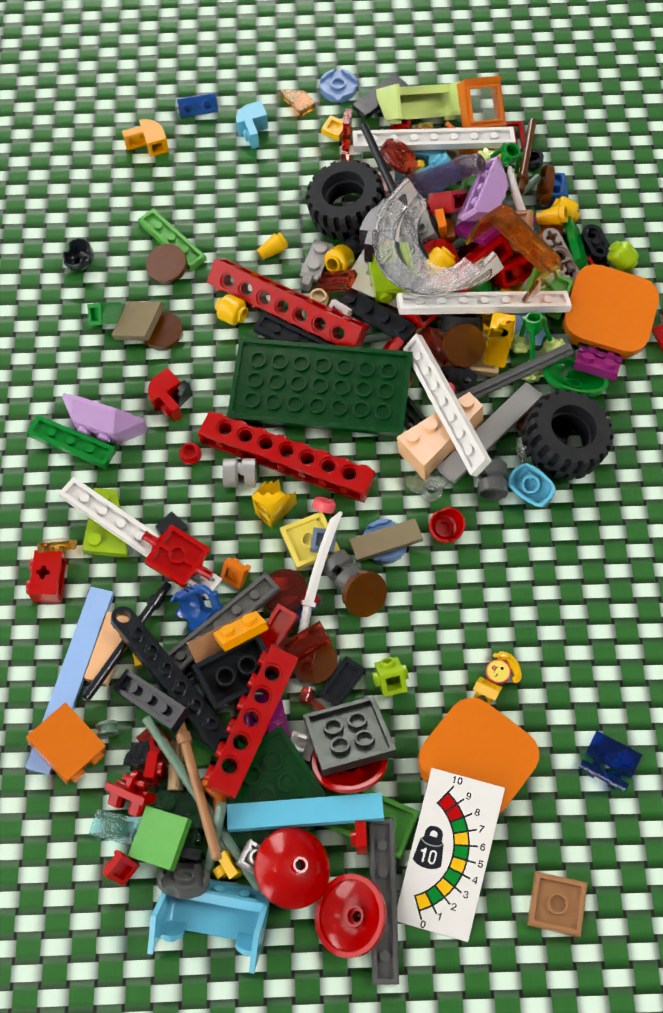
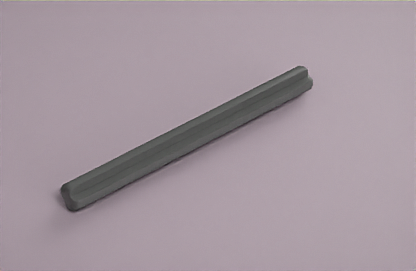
M566 343L455 396L459 399L470 392L476 399H479L574 354L573 348L569 343Z

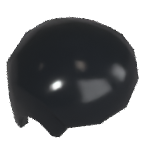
M82 238L70 241L69 250L67 252L63 251L64 264L72 271L87 269L94 259V252L90 243Z

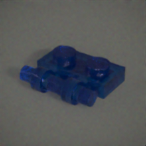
M596 730L585 752V755L593 758V761L590 763L582 759L578 768L587 772V776L591 778L596 777L608 783V787L612 789L617 788L625 792L629 783L620 779L621 775L623 774L631 779L643 754ZM602 763L613 769V774L599 768L600 764Z

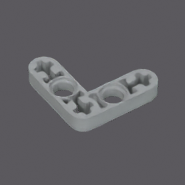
M554 228L544 230L540 241H542V248L553 267L549 271L574 281L579 269L574 263L561 234ZM562 253L565 260H557L554 254ZM566 271L568 274L572 273V277H570V275H565ZM529 278L524 281L521 291L525 290Z

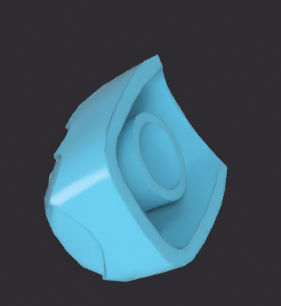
M528 463L519 465L509 475V487L513 492L534 506L546 507L556 494L553 482L533 465Z

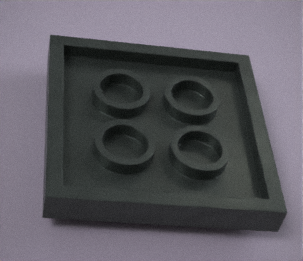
M374 696L303 715L304 723L323 777L397 756L395 745Z

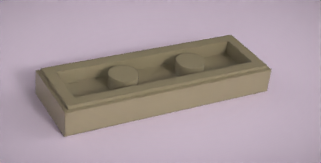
M415 518L349 539L357 563L423 541Z

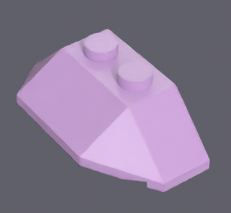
M498 155L482 165L480 174L474 180L457 220L459 222H481L490 217L494 218L500 212V206L506 197L505 194L509 185L501 158Z
M66 393L62 395L76 431L97 438L106 444L110 442L118 445L145 434L148 430L144 418L133 416L120 409Z

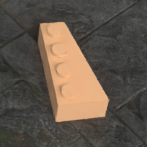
M468 392L460 397L458 401L474 430H476L483 423V405ZM437 412L397 437L399 454L424 481L456 449Z

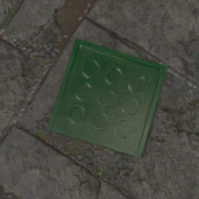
M280 725L262 738L235 799L232 801L226 798V804L328 796L282 725ZM226 761L222 764V769L225 773L231 774L235 772V766L232 762ZM204 792L207 801L213 808V797ZM226 807V812H225V817H224V822H223V825L225 826L226 829H227V807ZM316 826L295 827V828H300V829H303V830H306V831L309 832L311 829H313V828L316 827ZM280 829L229 832V834L242 852L248 840L251 839L261 845L270 834Z

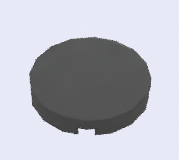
M178 861L174 872L160 868L157 875V885L163 893L170 897L191 899L207 892L210 885V874L207 870L205 872L201 870V865L197 863Z

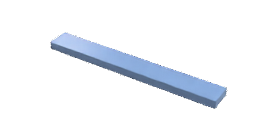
M90 587L43 721L65 702L74 711L100 630L114 597L112 591ZM32 748L26 769L51 776L53 769Z

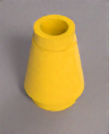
M559 204L537 212V224L563 225L567 223V207Z
M280 232L278 234L274 233L257 249V252L261 259L264 260L284 252L288 244Z

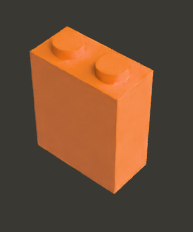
M66 702L26 736L27 742L67 785L71 781L74 783L79 781L86 774L84 769L91 763L96 765L105 756L103 752L106 745Z

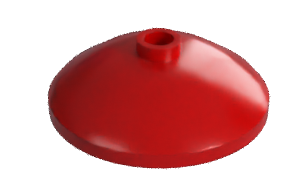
M315 752L312 756V769L318 782L327 789L339 793H356L371 788L381 780L388 766V759L323 777Z
M283 828L270 834L259 846L254 861L255 879L262 894L274 905L289 910L302 909L316 902L324 893L330 877L329 858L322 843L313 834L300 828ZM297 861L302 864L301 870L296 868Z
M344 874L328 883L315 908L316 931L320 941L327 950L339 957L357 958L370 952L383 935L387 918L386 904L381 891L374 882L362 875ZM359 913H361L360 921L357 919Z

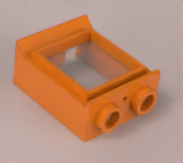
M502 75L469 78L457 84L462 128L504 127L507 125L501 89Z

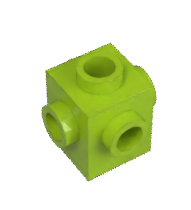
M386 657L374 663L376 672L372 673L375 687H380L384 697L408 691L406 679H409L406 665H401L398 657Z

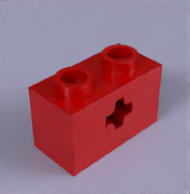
M468 189L428 194L427 206L430 210V215H435V210L442 208L444 214L460 212L468 194Z
M532 252L520 253L507 258L501 263L504 268L492 277L494 286L506 289L524 282L530 277L535 265L540 267L537 254Z
M34 551V557L29 562L31 577L26 582V593L33 602H62L67 558L63 551Z

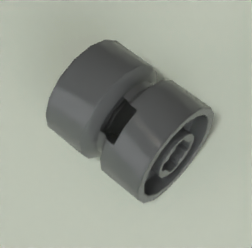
M491 459L490 464L478 475V496L484 500H501L508 495V482L506 480L507 464L499 459Z
M344 549L329 557L323 567V572L331 580L335 579L334 584L341 593L347 580L351 576L357 575V572L362 571L358 564H353L352 557Z

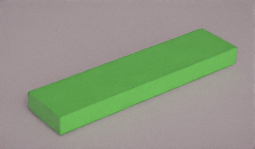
M154 208L138 219L139 225L161 245L174 244L182 249L188 261L187 269L192 272L207 260L206 255Z

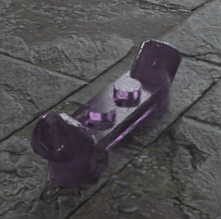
M479 153L465 154L421 172L406 175L395 184L397 189H399L409 180L416 191V194L412 197L414 198L469 177L482 175L486 170V162Z

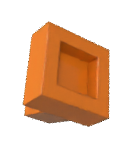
M228 557L224 561L220 578H222V581L240 590L244 586L251 566L248 564L244 566L239 563V559Z

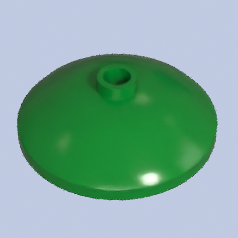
M565 358L543 369V376L548 384L556 390H565V393L568 390L577 391V394L584 393L588 395V398H592L604 393L609 384L606 378L573 369L575 359Z

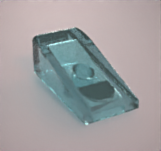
M97 809L89 835L132 846L141 819Z

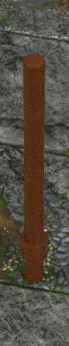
M534 118L530 119L528 123L520 172L516 176L520 194L524 193L525 186L529 180L528 168L537 122Z

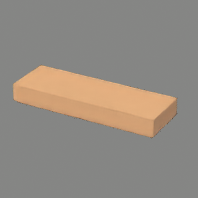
M112 612L106 613L84 676L85 681H93L122 640L119 636L120 634L111 625ZM121 615L117 617V620L126 623L129 621V618ZM114 668L102 685L109 686Z

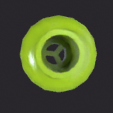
M616 241L609 247L610 251L607 255V260L614 269L629 272L638 264L639 254L629 241Z

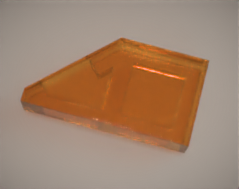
M279 90L280 96L300 116L316 108V102L305 91Z
M68 538L44 539L37 543V551L39 553L74 550L77 548V540Z

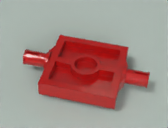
M172 524L158 538L148 531L143 534L141 539L152 545L150 554L144 560L145 565L179 586L185 588L191 578L197 573L208 581L214 575L213 571L203 566V562L211 552V548Z

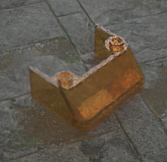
M500 205L478 219L465 240V243L468 245L493 227H496L542 274L534 281L522 298L524 303L555 281L564 270L560 256L511 207L506 205Z

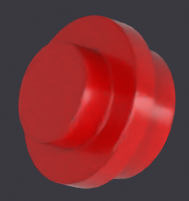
M194 443L184 444L179 451L181 461L187 465L196 464L202 456L200 447Z

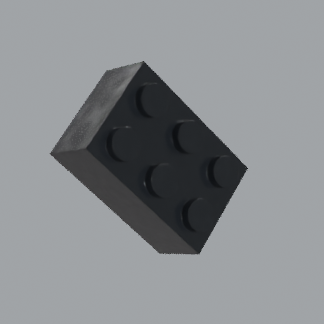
M259 634L226 652L221 650L192 665L191 672L207 703L215 713L237 703L242 695H248L251 689L247 686L253 672L256 674L259 672L261 665L257 664L263 650L268 652ZM265 671V676L268 680L274 681L277 679L274 671Z

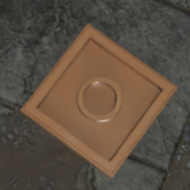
M535 871L527 926L581 937L588 883Z

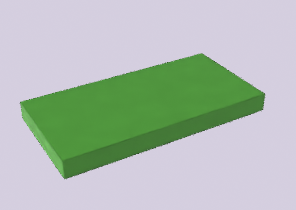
M321 785L328 797L376 793L369 789L356 793H339ZM382 795L384 818H395L396 859L401 861L420 811ZM366 822L367 847H369V822ZM354 823L321 825L351 839L350 830H355Z

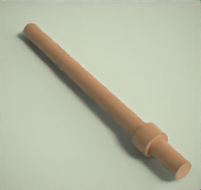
M184 722L175 737L178 747L182 749L212 861H218L222 859V854L191 747L192 737L190 731H187Z

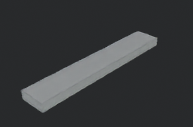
M525 382L475 430L486 452L543 398L542 393ZM457 449L437 467V471L453 484L468 471Z

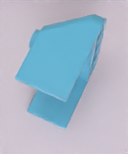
M210 879L207 892L199 897L179 899L170 897L162 892L151 914L147 954L153 955L159 939L174 942L183 937L185 930L236 940L235 948L244 956H251L249 973L254 974L262 949L270 901L262 894L261 890L255 892L252 886Z

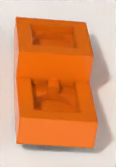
M443 208L436 209L435 217L439 234L442 239L452 244L455 242L452 219H445Z

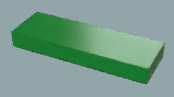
M568 216V222L564 223L573 261L581 270L588 266V261L580 230L572 217Z

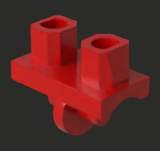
M137 770L133 771L130 775L124 774L122 780H117L114 784L106 782L104 789L110 792L108 805L115 808H123L127 799L131 801L128 813L135 817H141L146 805L148 806L156 802L157 795L144 790L147 783L142 781L143 774Z

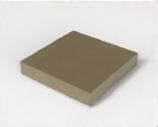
M128 301L111 336L115 340L149 341L165 306L162 302Z

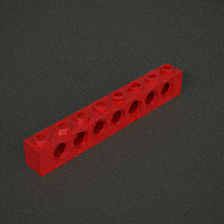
M224 257L214 259L207 280V283L213 285V289L219 292H228L235 297L249 302L250 307L263 309L268 314L277 318L280 317L293 326L303 328V331L322 337V340L330 344L335 343L339 346L349 347L362 346L369 325ZM231 276L234 278V285L231 283ZM249 284L252 287V293H250L248 290ZM266 293L270 295V302L266 299ZM285 301L288 303L289 306L288 311L284 307ZM303 310L307 313L306 319L302 316ZM321 318L324 319L326 323L325 328L321 326ZM339 327L344 330V337L339 334Z
M209 411L198 431L201 444L242 459L256 458V464L362 503H365L375 481V471L367 465L352 463L345 457L338 458L330 455L325 450L313 449L303 442L291 441L284 435H275L269 433L264 428L252 427L242 420L230 419L222 413ZM224 431H229V432H230V433H228V434H221V433H223ZM246 438L251 439V440H249V441H247V442H243V441H242L243 439H246ZM264 446H271L269 449H262ZM285 453H290V454H292V455L289 456V457H284V456H282V455L285 454ZM312 461L311 464H304L303 462ZM331 468L333 471L326 472L324 469ZM346 476L355 477L351 480L345 479Z

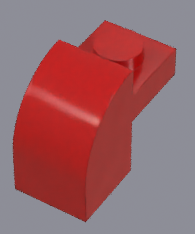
M167 367L150 381L148 395L155 412L161 409L166 417L170 416L176 422L182 418L180 406L173 400V397H177L180 391L177 387L181 382Z

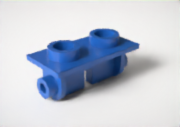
M216 93L177 99L180 118L219 112Z

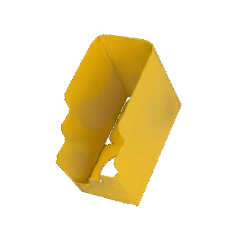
M493 312L486 341L484 364L500 368L506 366L515 332V315ZM504 328L508 331V335L499 337L493 333V330Z
M279 480L274 483L270 481L268 484L265 481L252 495L256 515L269 527L273 528L297 504L296 491L291 495L289 493L285 495L281 491Z

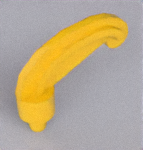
M502 651L493 654L494 658L507 662L514 675L512 682L518 683L522 678V673L516 658L512 654Z

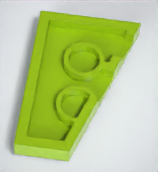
M94 488L95 492L120 508L117 490ZM88 517L82 547L83 554L129 558L126 543Z

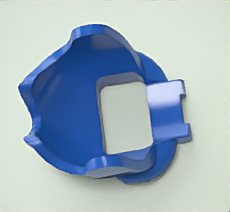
M194 584L177 591L170 600L172 603L179 602L175 616L183 618L190 623L188 626L190 632H193L213 614L223 608L222 603L218 599V592L212 591L204 584ZM201 594H207L212 608L205 606Z

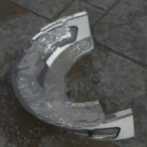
M407 177L386 199L377 214L378 220L372 233V247L374 248L375 260L386 278L404 291L418 295H438L468 289L491 279L504 268L493 251L488 257H484L473 264L464 257L451 268L438 266L428 260L422 253L418 242V228L421 218L426 211L427 202L417 192Z

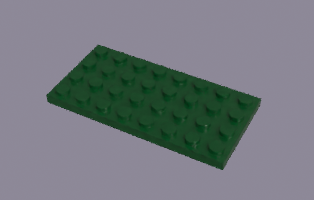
M240 337L227 417L233 420H242L246 423L399 436L404 433L413 352Z

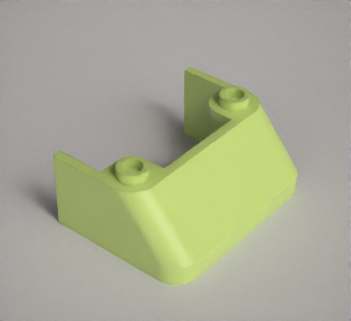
M459 82L400 87L399 84H394L376 89V98L385 121H390V125L402 124V120L444 117V121L456 120L455 116L461 115L457 84Z

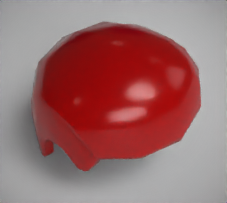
M452 507L436 511L428 524L432 537L444 544L458 540L466 527L465 517L459 510Z

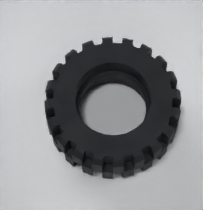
M343 159L338 163L334 161L330 163V166L321 168L320 173H316L312 177L313 181L309 182L305 195L306 204L315 227L323 235H327L332 239L337 237L339 240H346V238H350L354 234L359 235L361 224L366 215L378 202L386 197L382 179L378 175L377 170L370 167L369 164L365 162L360 163L359 160L352 159V161ZM356 193L361 195L357 201L350 205L342 207L332 206V203L337 198L345 194Z
M557 390L555 393L550 392L545 395L531 410L522 426L521 433L523 436L521 440L522 445L526 446L524 451L527 457L531 456L533 459L531 462L535 467L538 465L542 468L541 471L546 475L550 473L553 478L560 479L564 477V480H573L574 477L575 479L585 477L586 474H590L606 458L613 445L614 431L610 429L613 425L610 418L607 419L605 409H601L595 399L590 400L588 395L584 393L577 394V391L568 390L567 393H565V390ZM563 422L573 427L582 440L583 448H573L562 443L555 436L551 423Z

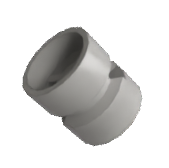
M236 458L223 459L224 488H237L239 484L243 488H256V458H243L241 462H238Z

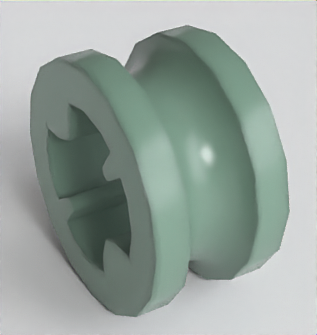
M105 720L96 723L95 728L99 730L96 736L99 739L117 736L119 734V730L115 728L118 725L117 721Z

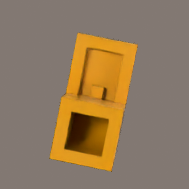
M139 120V127L122 131L127 150L146 146L150 157L169 152L164 130L159 123L153 120Z

